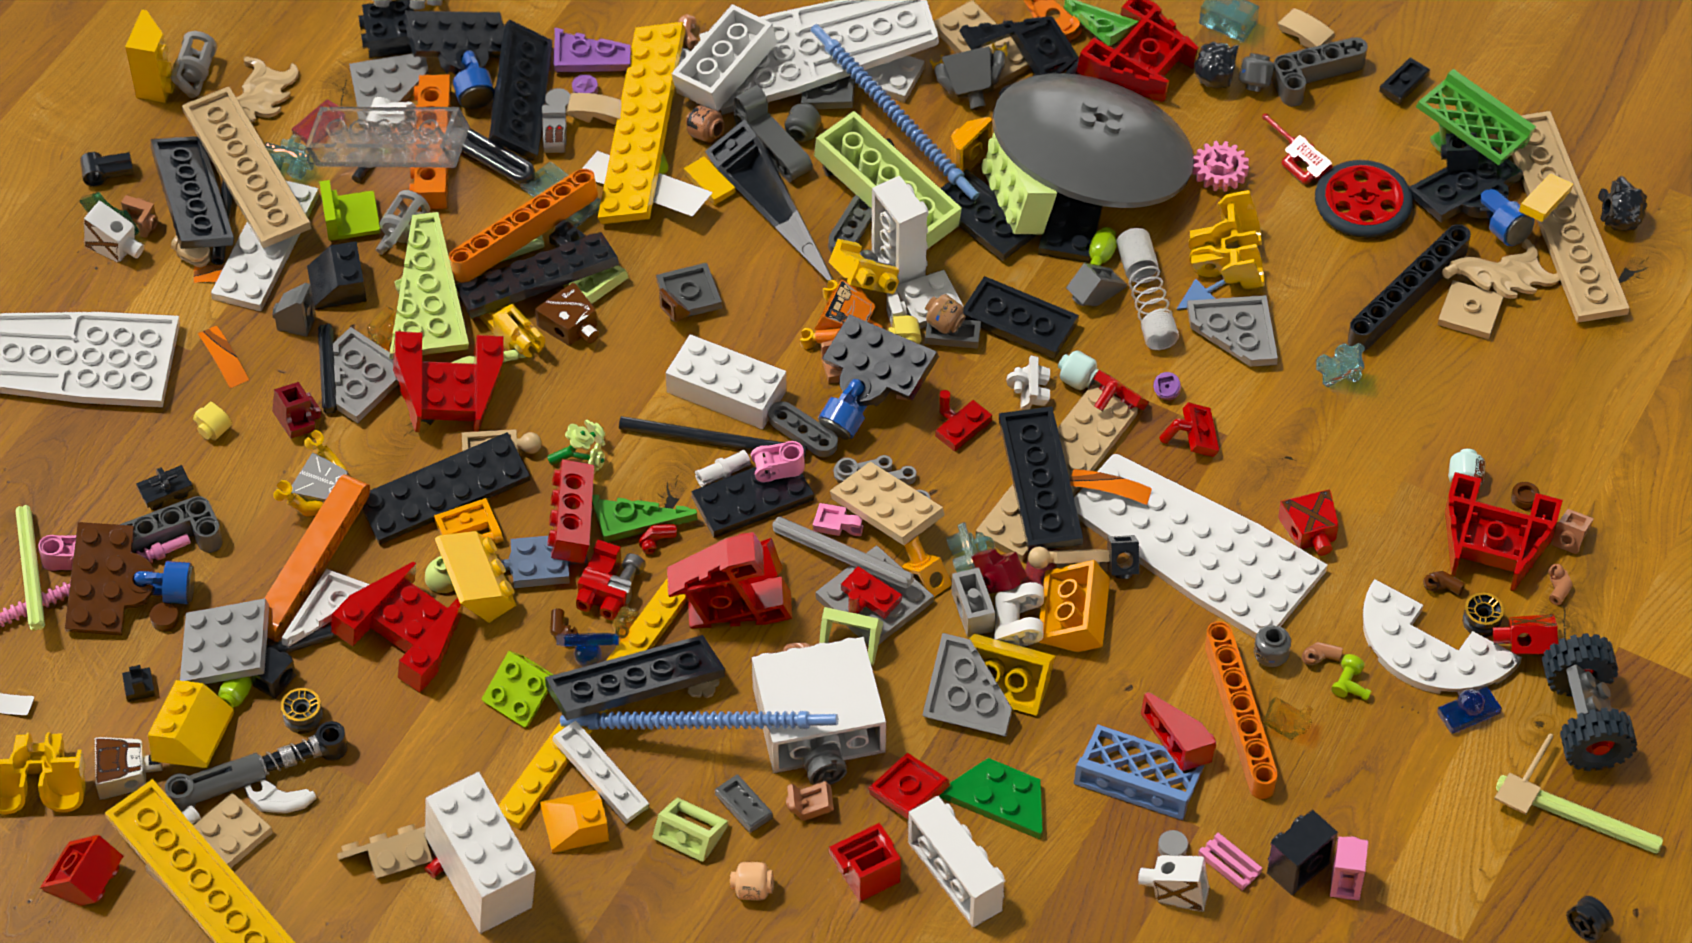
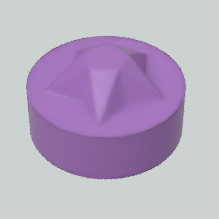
M590 75L578 76L572 82L573 93L597 94V80Z
M1171 372L1161 373L1154 380L1153 387L1155 393L1162 400H1173L1181 392L1180 380Z

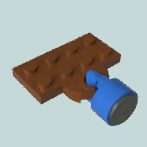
M78 522L65 622L66 632L122 635L125 609L138 608L147 604L146 602L152 595L162 596L163 603L188 605L192 601L194 593V566L187 562L166 561L164 573H155L151 563L140 554L132 553L134 526Z

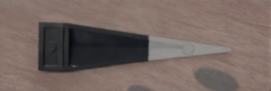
M744 119L708 148L705 153L715 167L828 281L833 280L764 143Z

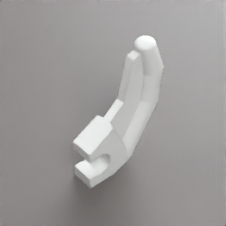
M265 779L260 781L262 790L259 792H254L250 785L245 787L251 804L262 812L287 814L306 808L317 798L315 792H310L308 789L287 793L280 791Z

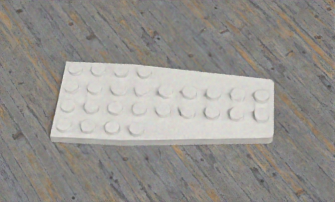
M835 0L760 17L773 23L777 44L720 108L721 113L724 115L734 112V97L754 86H759L766 95L767 102H771L850 76L851 74H847L846 70L842 69V65H839L837 60H834L833 56H830L825 51V46L810 31L815 24H818L832 39L838 40L841 47H844L846 52L850 53V57L855 58L854 62H858L859 67L862 66L864 70L936 46L939 43V39L927 1ZM707 32L699 34L700 39H702L707 34Z
M111 312L0 313V393L78 403L163 407L180 326L179 316Z
M1113 454L1097 472L1123 477L1152 488L1147 505L1120 495L1089 488H1082L1074 497L1080 522L1106 540L1107 536L1135 535L1139 541V563L1196 604L1254 639L1258 631L1265 626L1275 625L1281 627L1327 571V564L1263 526L1118 454Z

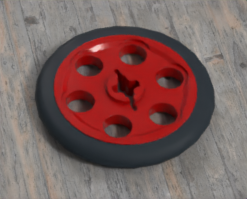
M1370 160L1346 161L1334 166L1322 176L1315 189L1316 206L1323 219L1334 229L1355 237L1372 238L1389 234L1404 224L1413 208V196L1405 179L1387 165ZM1362 175L1365 176L1368 180L1365 182H1359L1355 180L1354 177ZM1388 185L1391 187V190L1382 191L1378 186ZM1343 186L1347 191L1340 193L1336 192L1333 188ZM1388 204L1393 206L1394 210L1385 211L1381 206ZM1338 206H1346L1350 211L1342 213L1336 208ZM1363 215H1369L1374 220L1371 222H1364L1360 219V217Z

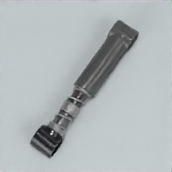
M325 722L318 728L314 736L308 738V741L302 739L301 743L297 745L290 743V745L277 748V751L274 753L266 752L265 756L261 757L256 752L190 776L175 774L166 781V795L183 812L188 806L195 807L197 803L266 779L265 776L266 774L269 775L270 771L275 769L281 771V767L286 769L291 766L293 767L297 765L298 761L302 760V762H305L307 758L314 757L316 759L320 756L327 760H339L344 757L348 750L345 729L338 722Z

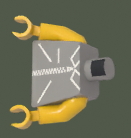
M314 430L311 433L317 443H314L309 437L305 439L306 448L309 450L316 449L318 451L317 454L312 452L292 485L286 480H281L277 484L278 489L273 493L274 499L277 501L286 499L288 505L306 517L316 516L338 479L343 474L349 476L348 470L327 445H322L324 436L318 430Z

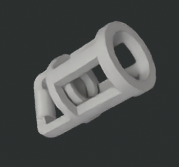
M191 31L184 35L181 43L182 47L178 58L174 62L171 75L172 81L190 98H195L199 95L203 82L208 76V68L212 57H214L218 48L216 41L211 36L199 31ZM194 39L205 42L202 51L191 47Z
M410 190L399 192L380 221V227L385 236L375 249L378 253L382 255L387 252L396 242L408 243L410 225L408 223L412 219V215L430 212L428 202L421 195ZM403 198L413 200L409 207L404 203ZM398 207V209L401 211L399 215H392ZM419 207H421L422 212H416V211L418 210Z

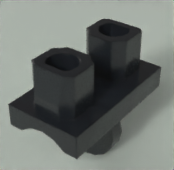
M182 465L165 472L162 467L157 468V475L136 483L147 508L150 507L151 510L162 507L164 501L173 497L178 500L188 496V491L193 490V485Z

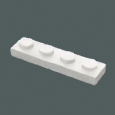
M576 720L553 736V742L625 824L648 809L649 802Z

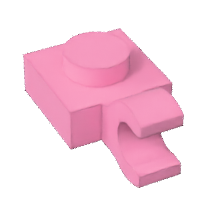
M820 503L813 522V531L840 536L843 529L853 536H861L864 525H861L863 519L857 515H847L846 507Z

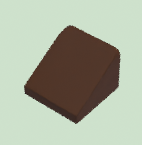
M664 288L659 290L660 307L674 322L677 323L691 314L690 310L676 296Z

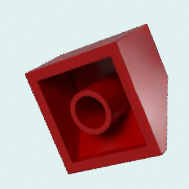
M100 835L69 841L40 888L44 892L79 906L96 903L103 897L105 893L104 887L108 881L118 873L120 869L119 863L124 855Z

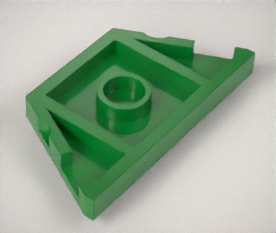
M987 758L950 782V786L939 795L940 798L1015 830L1039 840L1042 838L1041 780L1032 775Z

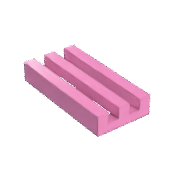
M1217 833L1213 840H1209L1206 847H1202L1198 853V856L1204 857V860L1241 891L1262 872L1261 866L1220 833ZM1213 851L1215 854H1217L1220 858H1222L1225 861V863L1229 867L1238 871L1241 875L1245 877V879L1243 880L1240 876H1238L1235 872H1233L1230 868H1228L1224 863H1222L1210 852Z

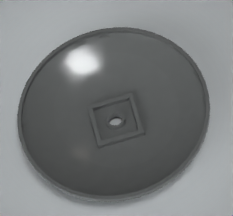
M1075 74L1032 76L1008 87L999 97L993 112L992 123L996 139L1010 160L1023 172L1044 186L1083 202L1118 208H1137L1155 205L1177 195L1186 186L1194 166L1193 151L1188 138L1180 126L1165 111L1150 100L1127 88L1105 80Z

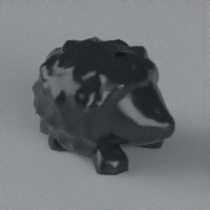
M1211 42L1202 45L1198 52V58L1194 63L1195 76L1199 79L1200 83L1213 88L1230 87L1239 45H1234L1231 48L1226 43Z
M1619 176L1616 181H1612L1610 193L1604 188L1600 190L1598 199L1603 202L1601 221L1605 222L1606 226L1612 227L1615 231L1636 230L1646 216L1647 195L1643 193V190L1635 188L1624 176Z

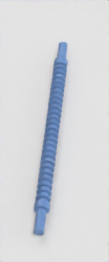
M818 24L813 25L810 31L825 46V51L830 56H833V59L837 60L839 65H842V69L846 70L847 74H851L852 79H856L855 82L860 84V88L865 89V93L869 94L870 98H874L875 103H879L878 106L883 108V112L888 113V117L892 118L894 123L897 122V127H902V132H906V136L911 137V141L915 142L917 147H920V151L925 152V156L929 157L931 162L934 161V166H939V171H944L943 175L948 176V180L953 185L957 184L972 201L977 199L979 192L964 178L963 171L956 168V164H951V159H947V155L942 154L941 149H937V144H933V140L928 139L927 134H923L924 131L919 129V125L914 124V120H909L910 116L905 115L904 110H900L901 108L899 105H896V101L891 100V96L887 95L885 90L882 91L881 86H877L878 83L873 81L872 76H868V72L864 71L862 66L859 67L858 62H854L855 58L850 57V53L846 52L844 47H841L838 40L832 39Z
M659 711L656 715L653 712H649L648 715L645 712H641L640 715L637 712H633L632 715L629 712H626L624 715L622 712H618L617 715L614 712H610L609 715L606 712H602L601 715L599 712L567 721L563 715L560 717V725L562 727H567L576 720L580 726H588L590 730H598L600 726L604 730L607 726L612 730L615 726L619 730L623 726L627 730L631 726L635 730L638 726L641 729H645L646 726L649 729H653L654 726L657 729H661L662 726L665 729H668L670 726L673 729H676L678 726L680 729H684L685 726L688 729H692L693 726L696 729H700L701 726L704 729H708L709 726L712 729H715L717 726L720 729H723L725 726L728 729H731L733 726L736 729H739L740 726H743L744 729H747L748 726H751L752 729H755L756 726H759L760 729H763L764 726L768 729H771L772 726L779 729L781 725L784 729H787L789 725L792 729H795L796 726L800 729H808L810 726H837L839 723L838 714H810L809 711H799L798 714L795 711H792L790 714L787 711H784L782 714L776 711L774 715L771 711H768L766 715L763 711H760L758 715L755 711H752L750 715L747 711H744L742 715L739 711H736L734 715L731 711L727 712L726 715L723 711L719 712V715L715 711L711 715L707 711L703 715L699 711L695 715L691 711L687 715L683 711L679 715L675 711L671 715L667 711L664 715Z

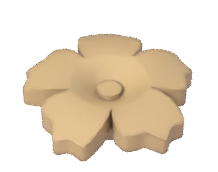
M719 679L688 687V694L691 697L700 698L702 695L705 698L712 697L716 691L715 687L719 685Z

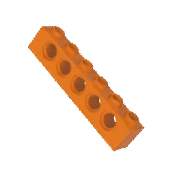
M419 75V86H414V100L418 101V105H416L418 119L417 124L412 125L413 140H416V144L411 145L412 159H415V164L410 165L411 179H414V183H410L409 190L421 195L428 202L430 209H447L450 149L448 132L451 124L452 98L450 75Z

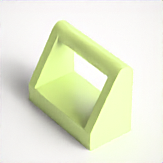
M824 607L819 643H828L833 623L870 630L868 656L870 664L873 665L884 622L878 618Z
M677 797L658 814L652 838L703 862L708 858L721 838L729 821ZM678 811H681L713 826V828L707 830L676 814Z

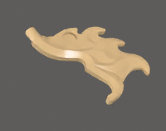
M245 57V65L253 66L254 71L242 86L244 93L236 97L251 123L256 122V116L270 118L278 115L281 112V107H272L286 101L291 96L290 91L285 93L281 91L297 80V67L291 64L290 70L280 72L266 67L264 62L259 59Z
M1528 239L1522 243V247L1526 249V252L1523 254L1502 257L1498 263L1473 257L1460 258L1451 261L1450 265L1442 270L1445 278H1450L1455 274H1463L1482 289L1488 291L1490 287H1493L1499 295L1509 299L1517 298L1518 295L1511 290L1534 294L1537 288L1530 285L1553 286L1560 280L1558 273H1548L1541 267L1537 260V249Z

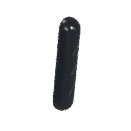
M455 125L449 130V144L517 184L526 185L534 179L535 169L529 161L490 141L487 137L465 125Z

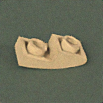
M1295 8L1278 23L1280 31L1298 37L1301 45L1308 48L1328 44L1335 37V33L1316 18Z
M571 93L566 114L588 123L591 122L593 117L616 125L617 119L621 118L622 100L599 94Z

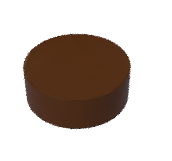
M1530 482L1517 483L1512 489L1511 501L1520 509H1532L1535 494H1540L1539 489Z
M162 602L155 605L150 611L152 626L160 631L173 629L179 621L177 608L171 603Z

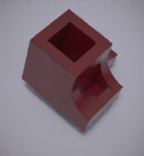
M299 382L274 389L272 412L289 438L292 439L313 432L315 430L314 420L321 418V409L310 392L306 393Z
M996 549L977 552L971 556L975 568L980 569L988 594L1012 590L1021 585L1020 581L1027 577L1017 552L1000 555Z

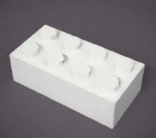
M732 4L671 73L677 93L703 106L719 111L777 44L773 23Z
M900 176L872 188V251L878 257V262L891 264L900 270L897 276L898 284L925 276L927 266L926 250L928 249L926 242V233H928L927 216L929 215L925 203L917 199L912 186L906 184Z
M690 334L666 371L667 393L764 429L769 420L768 412L770 407L774 403L780 402L787 391L786 371Z
M937 796L909 812L908 843L970 925L975 927L1001 912L1004 898V876L997 867L993 868L990 864L985 850L981 846L977 847L973 842L969 829L964 824L960 825L956 820L952 807L948 803L944 804L940 797Z

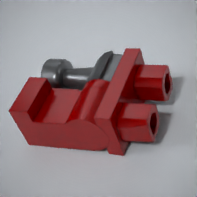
M597 540L592 558L583 571L582 577L577 582L576 608L588 612L593 604L601 606L600 615L612 621L618 613L625 614L628 608L627 604L632 598L631 584L634 576L640 575L646 566L644 559L636 554L629 553L625 556L622 563L620 546ZM622 564L624 571L620 577L615 576Z

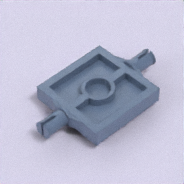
M548 536L511 539L509 559L500 560L505 570H510L513 576L514 588L570 583L569 571L571 565L583 563L551 558L552 547L547 546ZM586 555L584 564H585V563L588 564L587 555Z

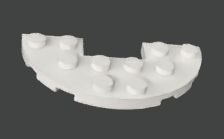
M1375 579L1369 587L1363 607V630L1368 646H1371L1378 656V661L1391 674L1403 682L1418 689L1440 694L1441 691L1458 692V695L1479 692L1481 688L1493 683L1498 684L1502 682L1521 664L1522 657L1498 644H1493L1492 641L1473 631L1459 650L1412 626L1422 612V604Z

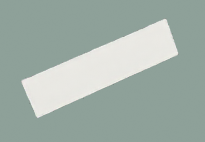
M597 151L582 169L592 170L596 182L604 184L610 155ZM658 173L653 202L693 216L713 192Z

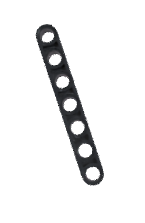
M1459 224L1449 227L1350 322L1347 341L1349 347L1355 351H1365L1370 348L1444 277L1442 270L1448 267L1451 261L1464 258L1468 252L1471 237L1470 230L1466 226Z

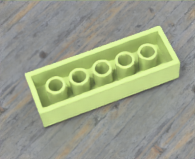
M855 111L816 138L814 157L870 208H872L873 187L897 176H900L906 184H910L917 199L925 203L929 212L927 216L928 233H926L928 248L959 226L962 208Z

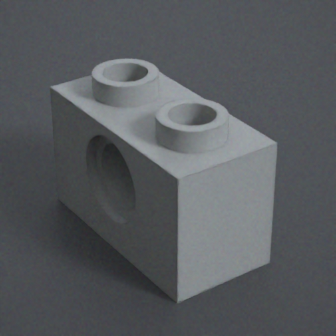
M975 568L953 573L951 593L967 637H971L974 634L980 635L993 632L995 610L980 569Z

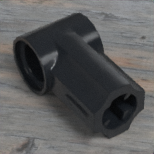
M88 152L80 158L83 182L88 186H99L105 182L106 178L134 174L130 152L102 156L97 152Z

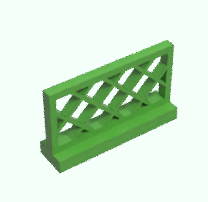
M1454 69L1447 74L1443 82L1418 101L1416 108L1497 165L1503 163L1519 148L1523 149L1528 144L1536 128L1534 124ZM1428 103L1438 104L1440 109H1434ZM1445 105L1456 106L1457 111L1447 110ZM1449 118H1458L1460 123H1454ZM1466 119L1476 120L1477 125L1467 124ZM1470 132L1480 133L1481 138H1475ZM1487 134L1497 135L1498 140L1488 139ZM1491 147L1501 148L1502 154H1498Z

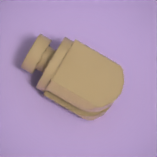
M177 235L172 240L171 248L176 251L180 259L197 267H203L210 262V247L181 249Z

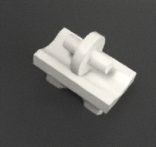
M1030 356L1028 366L1024 368L1017 367L1014 369V372L1007 375V385L1014 389L1015 393H1021L1022 410L1030 409L1032 404L1045 406L1050 399V390L1038 387V384L1045 386L1049 381L1050 368L1038 365V357Z

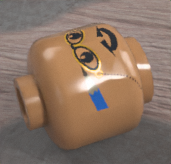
M946 294L938 298L932 297L925 307V310L928 311L926 321L943 334H947L950 331L955 333L966 317L963 314L964 307Z

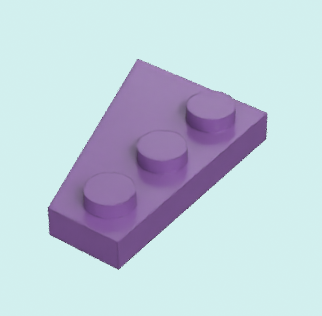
M555 28L554 72L627 71V68L630 67V45L602 38L596 41L586 38L585 34L576 33V35L564 33L563 29Z

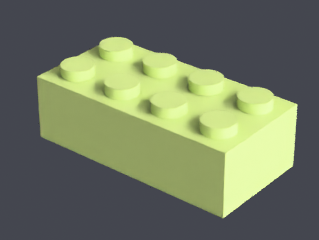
M993 133L992 138L989 139L986 158L982 161L981 167L983 174L986 175L990 183L991 190L995 193L998 205L1002 208L1006 221L1010 224L1014 234H1043L1057 192L1034 180L1016 166L1000 147L995 133Z

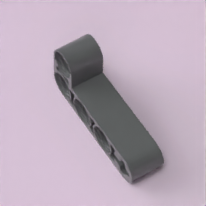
M1354 37L1277 56L1274 60L1272 83L1281 101L1287 106H1299L1304 100L1306 83L1361 70L1365 66L1368 45L1365 40Z
M754 86L734 97V120L736 125L744 119L750 124L764 143L777 171L788 182H792L813 170V164L808 154L768 113L767 98L759 86Z
M200 496L192 497L119 524L131 525L135 528L132 553L137 551L142 553L144 548L151 549L152 544L157 542L163 544L184 534H187L188 537L194 536L198 547L208 553L219 550L223 543L219 522L209 501Z

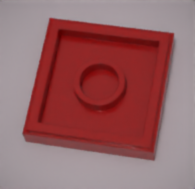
M907 752L870 785L868 790L871 796L909 820V812L939 796L950 786V782L947 777Z

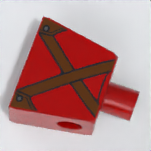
M1330 489L1280 501L1278 518L1297 547L1300 549L1314 547L1319 556L1329 554L1333 549L1330 542L1336 540L1338 532V520Z
M1554 614L1510 617L1509 627L1493 628V644H1510L1511 652L1514 654H1544L1546 649L1550 650V645L1553 643L1558 645V626ZM1522 633H1527L1526 636H1523V637H1520V636H1519V635L1522 634Z

